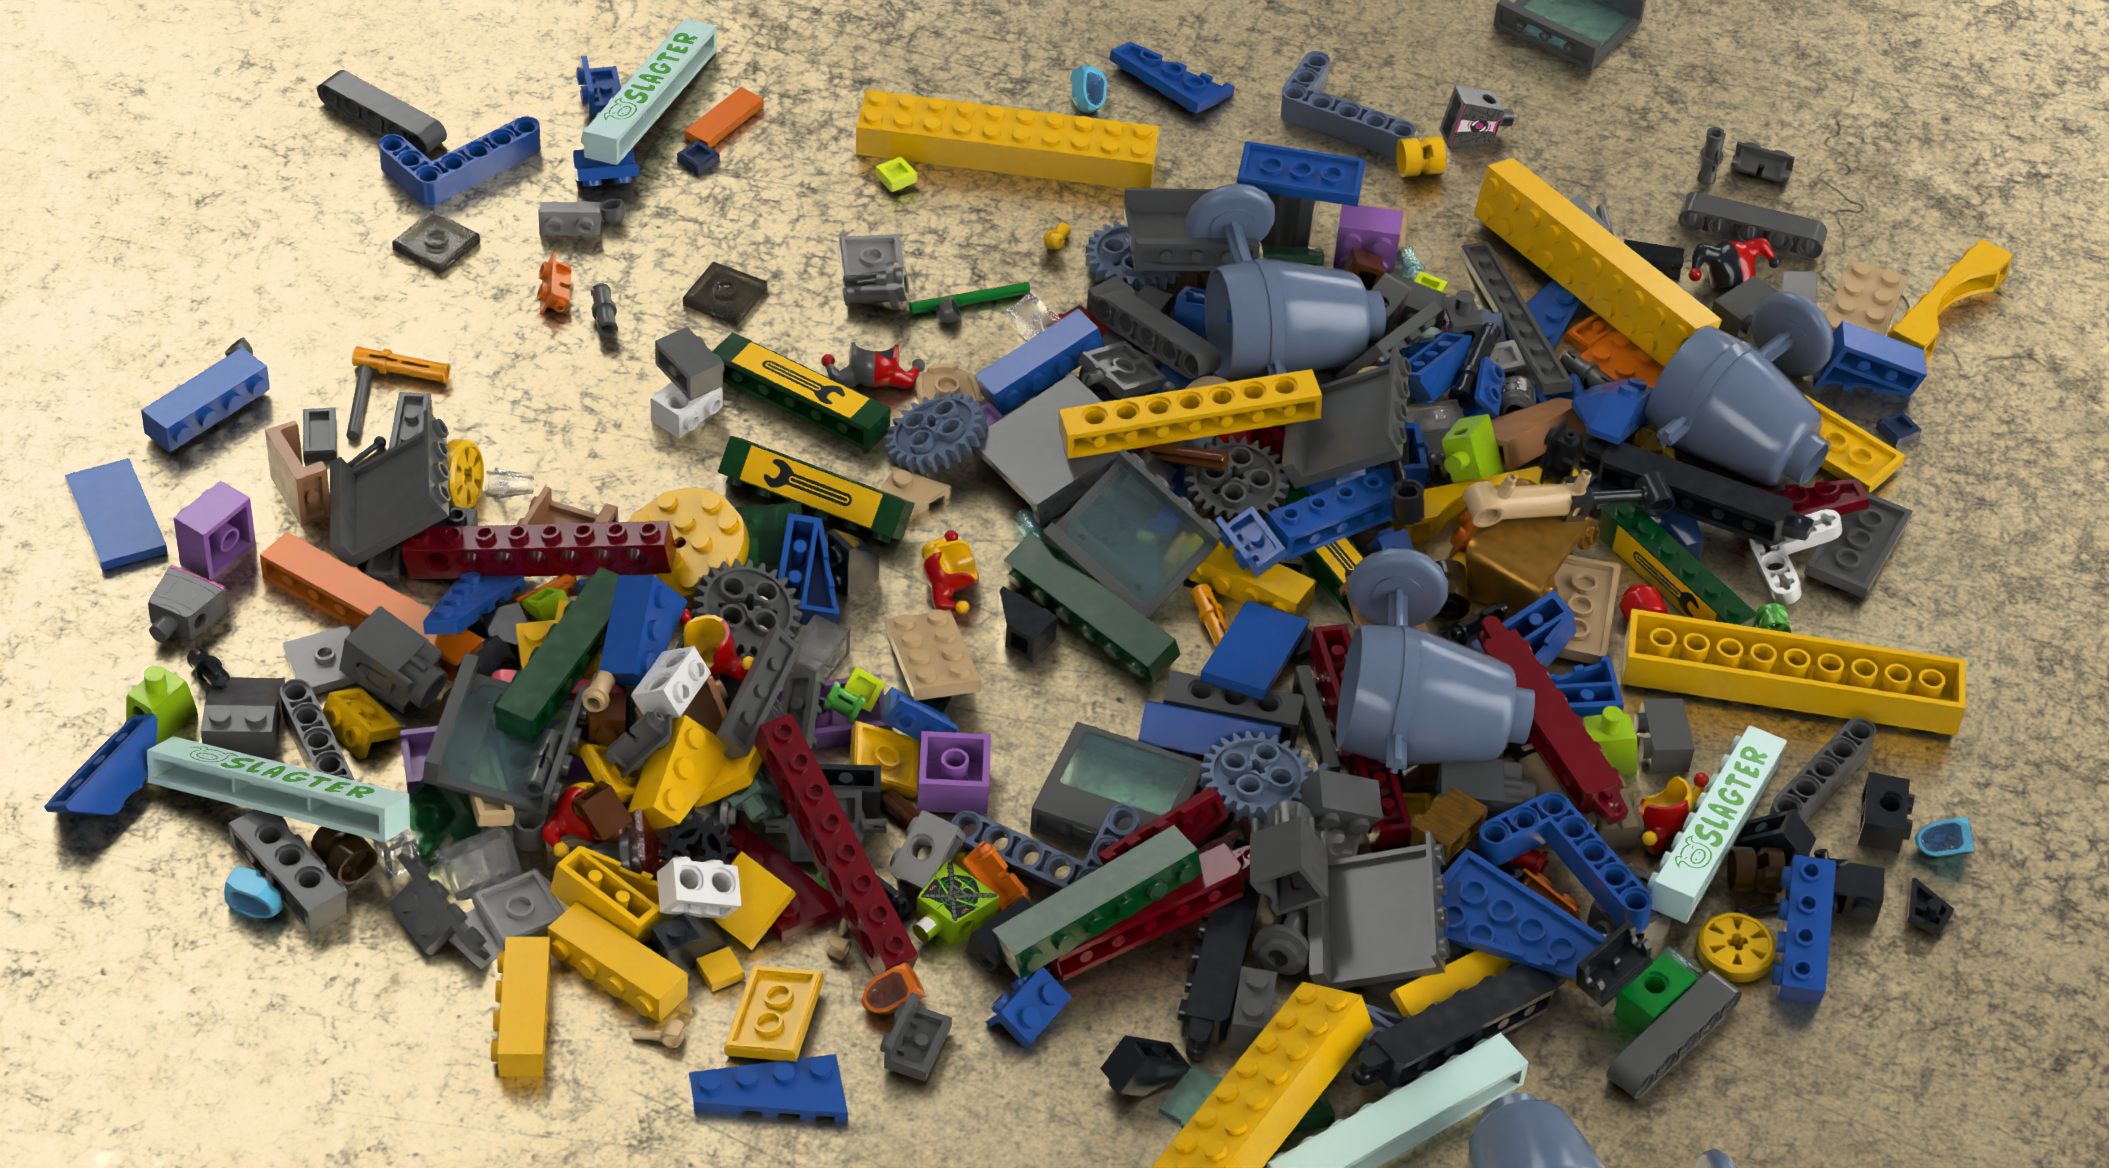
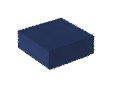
M697 140L677 153V162L695 174L700 175L720 162V154Z
M1903 411L1878 420L1876 429L1895 448L1920 438L1922 431Z

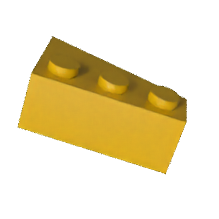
M687 715L672 718L671 740L664 748L656 749L647 758L628 809L629 815L653 831L680 824L728 762L729 758L723 754L726 745L715 734Z
M580 845L556 864L550 892L569 907L577 901L642 944L651 938L652 926L677 916V914L660 913L658 882L652 880L653 875L642 871L641 875L622 868V862Z

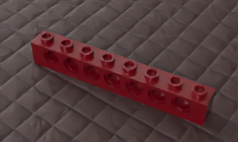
M669 521L428 527L404 540L401 552L410 579H452L468 572H478L480 576L594 575L600 567L619 575L672 573L676 546Z
M1347 624L1314 627L1309 654L1316 677L1320 683L1323 699L1327 705L1331 724L1335 730V736L1340 688L1352 640ZM1340 749L1347 774L1379 780L1383 819L1366 832L1372 852L1410 847L1412 834L1410 825L1412 820L1397 775L1391 773V768L1386 767V763H1380L1378 760H1372Z
M790 713L761 724L754 745L874 976L876 977L904 962L910 964L913 969L919 955L793 714Z

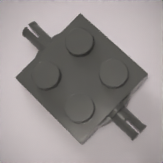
M1125 340L1082 352L1078 361L1088 371V373L1082 375L1083 384L1086 383L1085 386L1101 383L1118 399H1126L1162 388L1167 379L1155 367L1163 364V362L1150 354H1143L1135 350Z
M832 789L861 846L865 833L887 832L886 826H873L887 825L886 818L865 819L862 810V789ZM790 812L787 815V819L766 818V833H787L790 841L791 862H814V858Z

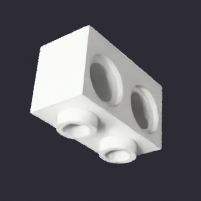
M671 382L650 397L651 421L680 439L689 431L694 430L710 415L720 410L723 406V387L690 401Z
M695 646L663 651L633 691L631 697L643 715L648 711L653 712L657 710L664 718L668 714L672 715V718L681 717L711 672Z
M675 857L657 872L660 913L677 915L685 913L698 917L725 919L741 907L738 866L726 865L720 860L697 862L692 861L689 857Z

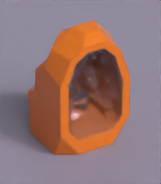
M904 962L876 976L865 988L861 1003L865 1009L877 1015H887L896 1012L900 1003L905 1004L911 992L918 994V1000L926 995L915 971L910 964Z

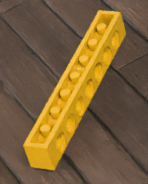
M1302 370L1059 409V432L1067 458L1072 459L1116 452L1122 449L1128 450L1321 419L1322 393L1313 370Z

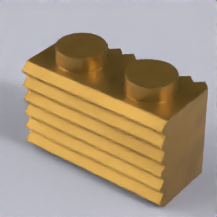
M1452 786L1446 794L1440 793L1435 797L1430 810H1427L1425 814L1418 813L1410 825V831L1412 832L1410 846L1426 844L1425 832L1431 831L1436 843L1443 845L1446 865L1479 833L1481 824L1486 821L1488 807Z

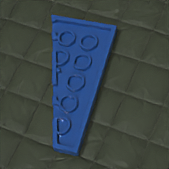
M1467 848L1443 874L1447 886V895L1442 896V905L1446 907L1449 921L1448 927H1443L1444 936L1447 937L1450 943L1576 980L1577 964L1607 939Z

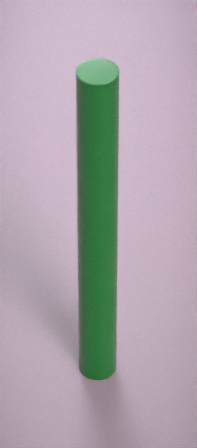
M1028 282L910 302L909 310L911 315L935 311L937 304L949 297H953L958 306L1026 295L1030 294V285Z

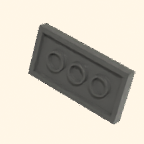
M1434 300L1335 376L1338 379L1357 374L1359 370L1365 367H1379L1390 358L1391 347L1396 346L1398 351H1400L1434 325L1436 321L1433 317L1442 311V308Z
M1867 492L1865 493L1869 498V508L1841 515V535L1832 541L1818 545L1806 564L1804 571L1806 575L1864 599L1908 525L1913 512L1910 509Z

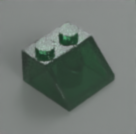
M801 503L735 507V510L741 515L749 534V552L746 563L748 559H751L753 567L758 569L763 562L765 563V572L770 573L774 569L778 570L775 577L778 579L788 513L803 515Z
M421 780L409 795L410 827L399 834L415 857H420L431 867L466 851L470 839L477 835H483L489 827L477 825L468 794L424 783Z

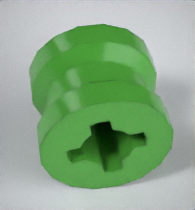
M1769 603L1757 609L1758 619L1756 625L1758 628L1791 633L1788 613L1783 605Z

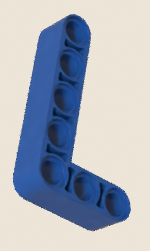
M530 116L517 118L433 161L429 160L400 135L389 134L379 140L381 170L415 200L426 206L437 205L536 155L541 150L540 122Z
M1557 792L1544 793L1481 824L1477 849L1479 856L1494 866H1499L1547 843L1619 927L1629 921L1636 927V934L1647 929L1652 907L1651 894L1564 795Z

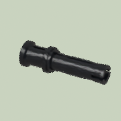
M1488 322L1483 324L1467 364L1458 370V381L1455 387H1452L1448 393L1451 403L1460 408H1471L1476 402L1474 396L1480 361L1486 356L1490 358L1502 332L1500 327L1496 326L1494 332L1490 334L1494 323Z

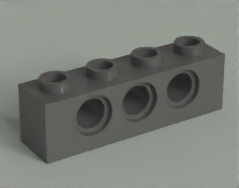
M1171 670L1163 703L1281 726L1283 728L1280 744L1289 740L1291 741L1290 747L1295 748L1305 696L1270 690L1266 698L1260 700L1203 682L1198 675Z
M254 809L229 823L232 847L252 869L259 870L261 876L268 879L272 886L281 892L282 903L310 934L347 914L346 898L348 897V891L344 883L339 878L334 879L328 873L324 861L319 856L314 857L308 851L304 839L299 834L294 835L289 830L283 816Z

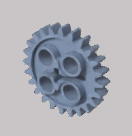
M1117 220L1114 221L1113 227L1104 224L1103 231L1095 230L1094 237H1089L1088 244L1086 245L1085 265L1089 266V274H1096V282L1106 281L1117 275L1126 284L1139 292L1145 284L1153 287L1158 286L1165 290L1167 289V282L1174 284L1176 277L1181 276V271H1134L1125 224L1121 225Z
M948 391L941 398L939 393H936L933 400L929 401L925 396L923 397L922 404L918 405L913 402L911 403L912 410H902L903 417L893 419L895 426L888 427L889 435L885 436L887 443L885 447L895 465L898 464L900 469L904 470L908 467L909 472L913 473L919 468L921 474H924L928 468L932 467L935 473L940 465H944L948 469L950 468L951 461L962 462L960 457L962 454L971 455L970 447L980 446L978 439L986 436L984 429L988 428L986 423L987 417L979 401H974L971 395L964 398L963 393L959 392L953 397L951 391Z
M1246 731L1245 738L1241 739L1236 733H1233L1231 742L1221 738L1219 746L1211 745L1210 754H1204L1200 770V788L1207 789L1211 787L1219 792L1227 813H1236L1235 821L1238 822L1245 816L1248 817L1250 825L1252 818H1260L1262 823L1266 825V811L1270 806L1282 801L1302 803L1300 783L1313 774V768L1308 767V757L1300 758V748L1290 750L1291 741L1287 740L1282 744L1277 743L1278 735H1274L1268 740L1265 739L1264 732H1260L1258 738H1253L1250 731Z

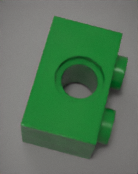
M1662 953L1653 961L1650 967L1623 989L1621 993L1615 996L1617 1002L1613 1015L1639 1034H1642L1696 983L1697 977Z

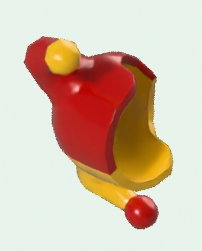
M948 530L943 537L922 546L923 575L931 586L932 601L936 610H951V612L957 611L959 614H967L970 609L969 603L967 601L955 602L951 598L955 592L962 591L979 583L978 569L967 541L958 540V533L954 530Z
M684 609L679 620L683 624L684 648L695 646L711 672L710 675L712 677L726 675L743 681L755 658L747 656L743 660L739 658L736 653L737 650L732 631L726 621L716 615H703L691 620V612L688 609Z
M1705 773L1696 774L1694 777L1695 786L1692 790L1686 780L1676 776L1668 781L1667 788L1663 791L1642 798L1638 813L1642 815L1644 827L1646 828L1642 840L1647 852L1652 855L1660 853L1669 837L1683 830L1690 811L1696 813L1694 810L1698 798L1704 792V787L1709 782V777Z
M587 779L584 782L573 784L567 788L560 796L557 811L542 829L541 837L554 848L553 853L559 858L565 857L569 850V847L561 842L560 838L563 836L572 835L593 844L603 842V840L593 835L589 824L582 818L572 802L574 798L595 785V780Z

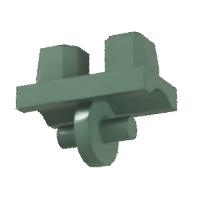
M757 772L751 785L736 791L738 795H733L728 799L733 808L746 812L750 821L755 823L763 821L766 826V818L785 819L787 817L780 804L783 801L780 793L772 785L766 783L764 776L760 772Z

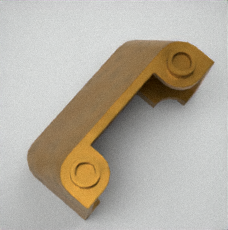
M1517 478L1515 486L1538 485L1532 480ZM1561 516L1504 519L1492 526L1480 527L1471 538L1465 556L1470 600L1490 605L1495 601L1499 603L1504 602L1508 609L1521 611L1552 590L1558 593V587L1554 582V575L1576 544L1581 550H1589L1592 545L1594 546L1597 543L1600 530L1596 526L1595 520L1590 516H1587L1585 521L1566 523L1563 522Z

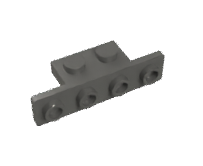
M401 852L397 859L413 880L388 903V906L422 950L432 956L456 933L471 952L486 961L491 955L483 946L487 942L485 937L475 927H468L465 923V920L468 919L466 913L456 903L450 904L446 899L450 895L448 890L438 880L434 879L432 881L428 876L431 872L430 867L420 857L416 856L412 859Z

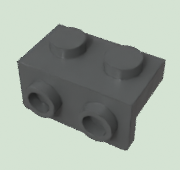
M911 992L906 1003L899 1004L894 1016L895 1026L892 1031L887 1030L885 1032L880 1051L885 1053L884 1068L926 1081L952 1027V1017L918 1007V994Z

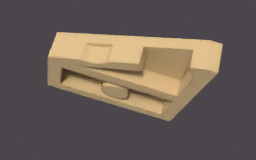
M897 467L893 468L879 489L914 502L915 505L910 517L929 510V503L938 498L945 501L951 496V486Z

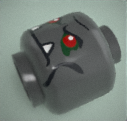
M1521 376L1505 378L1502 387L1499 416L1536 405L1537 394L1533 382Z

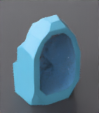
M1084 65L1072 70L1070 80L1072 83V100L1075 101V106L1087 114L1098 110L1106 101L1107 79L1105 74L1099 69Z
M1968 817L1929 823L1921 827L1915 835L1916 846L1928 856L1945 857L1975 852L1972 827Z
M235 866L225 882V902L237 912L255 918L268 919L278 914L283 909L281 892L272 886L268 878L261 876L259 870Z

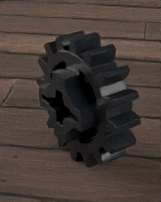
M694 814L692 823L687 824L686 820L683 819L679 829L672 826L668 827L671 834L670 839L661 838L660 840L661 844L667 848L658 852L659 859L667 861L661 868L674 858V854L678 855V857H689L692 861L697 862L720 860L726 865L732 864L728 858L737 856L735 848L727 847L734 842L732 835L722 836L726 830L725 825L721 823L713 827L714 820L711 816H708L704 823L700 822L698 814ZM696 832L694 836L682 839L686 835ZM712 836L719 842L721 854L710 848ZM699 847H702L705 855H698L696 860H693L690 852H697Z

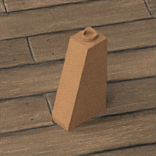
M1557 397L1491 419L1504 470L1512 471L1544 454L1547 446L1544 445V440L1548 431L1551 428L1556 429L1564 418L1567 419L1566 430H1574L1577 432V435L1586 432L1585 423L1579 419L1572 407L1573 400Z

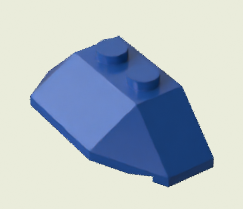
M1441 332L1435 335V339L1422 340L1399 351L1400 354L1408 359L1411 366V375L1408 376L1409 398H1415L1419 403H1431L1455 385L1458 381V370L1465 364L1472 336ZM1390 358L1379 367L1390 364Z
M1637 378L1591 386L1575 397L1572 401V407L1579 419L1586 424L1585 429L1588 434L1620 444L1648 422L1645 409L1653 388L1648 387L1645 381Z
M155 714L132 715L124 723V726L96 750L44 806L46 811L83 816H112L118 813L124 807V801L133 792L138 791L146 784V778L148 777L147 750L156 746L158 719Z

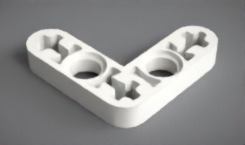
M1825 509L1804 515L1814 520L1813 532L1810 533L1808 539L1803 541L1783 537L1779 544L1767 545L1770 547V552L1767 553L1762 545L1764 543L1749 539L1754 561L1775 602L1788 605L1796 602L1801 597L1799 577L1788 555L1838 538L1842 533L1841 518L1838 512ZM1773 563H1781L1784 565L1779 570L1767 569V567ZM1785 580L1788 590H1784L1780 582Z

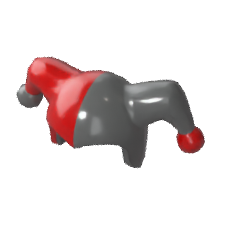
M851 342L849 365L840 371L834 366L835 358L832 355L825 354L821 359V364L826 367L828 377L847 387L862 384L869 388L889 385L910 389L915 385L919 373L925 369V362L921 359H915L912 362V368L908 372L904 371L899 365L900 353L899 345L897 344L889 350L870 351L859 348L855 342Z

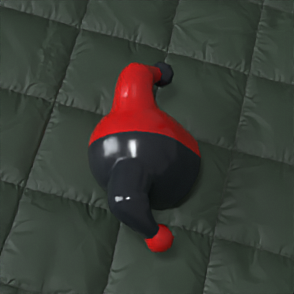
M1755 238L1744 242L1728 240L1716 246L1700 243L1693 249L1692 269L1689 271L1688 277L1692 281L1700 280L1702 276L1700 269L1705 262L1712 288L1737 286L1752 276H1756L1755 260L1758 256L1763 255L1768 259V265L1771 268L1779 267L1781 259L1775 256L1769 242L1764 238Z

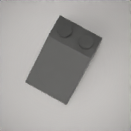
M230 677L224 689L220 690L217 686L211 687L204 705L201 725L202 743L275 760L282 712L280 687L285 682V678Z

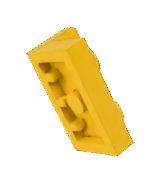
M361 687L329 692L323 708V713L334 736L358 759L367 757L372 742L398 738L403 727Z

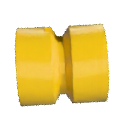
M1441 136L1423 137L1421 142L1417 138L1398 140L1396 162L1401 177L1419 176L1421 171L1425 175L1443 174L1445 172L1447 157L1445 143Z

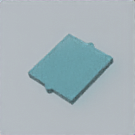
M1192 1065L1190 1070L1183 1076L1159 1107L1158 1113L1179 1123L1183 1129L1222 1081V1078L1220 1076L1214 1077Z

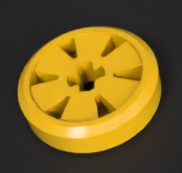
M453 439L446 445L449 451L448 471L450 479H448V488L451 496L449 506L471 509L477 502L483 487V457L474 441L470 439Z
M1736 912L1720 913L1707 919L1701 926L1696 941V953L1700 962L1708 971L1713 970L1727 981L1750 982L1763 977L1770 970L1776 954L1775 939L1771 931L1754 917ZM1734 945H1737V949L1742 948V950H1736Z

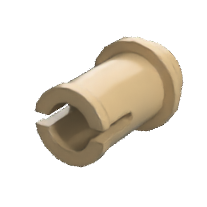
M602 670L598 671L597 674L593 675L590 686L583 691L581 698L584 707L588 711L600 712L608 707L610 701L609 693L615 684V678L611 673Z

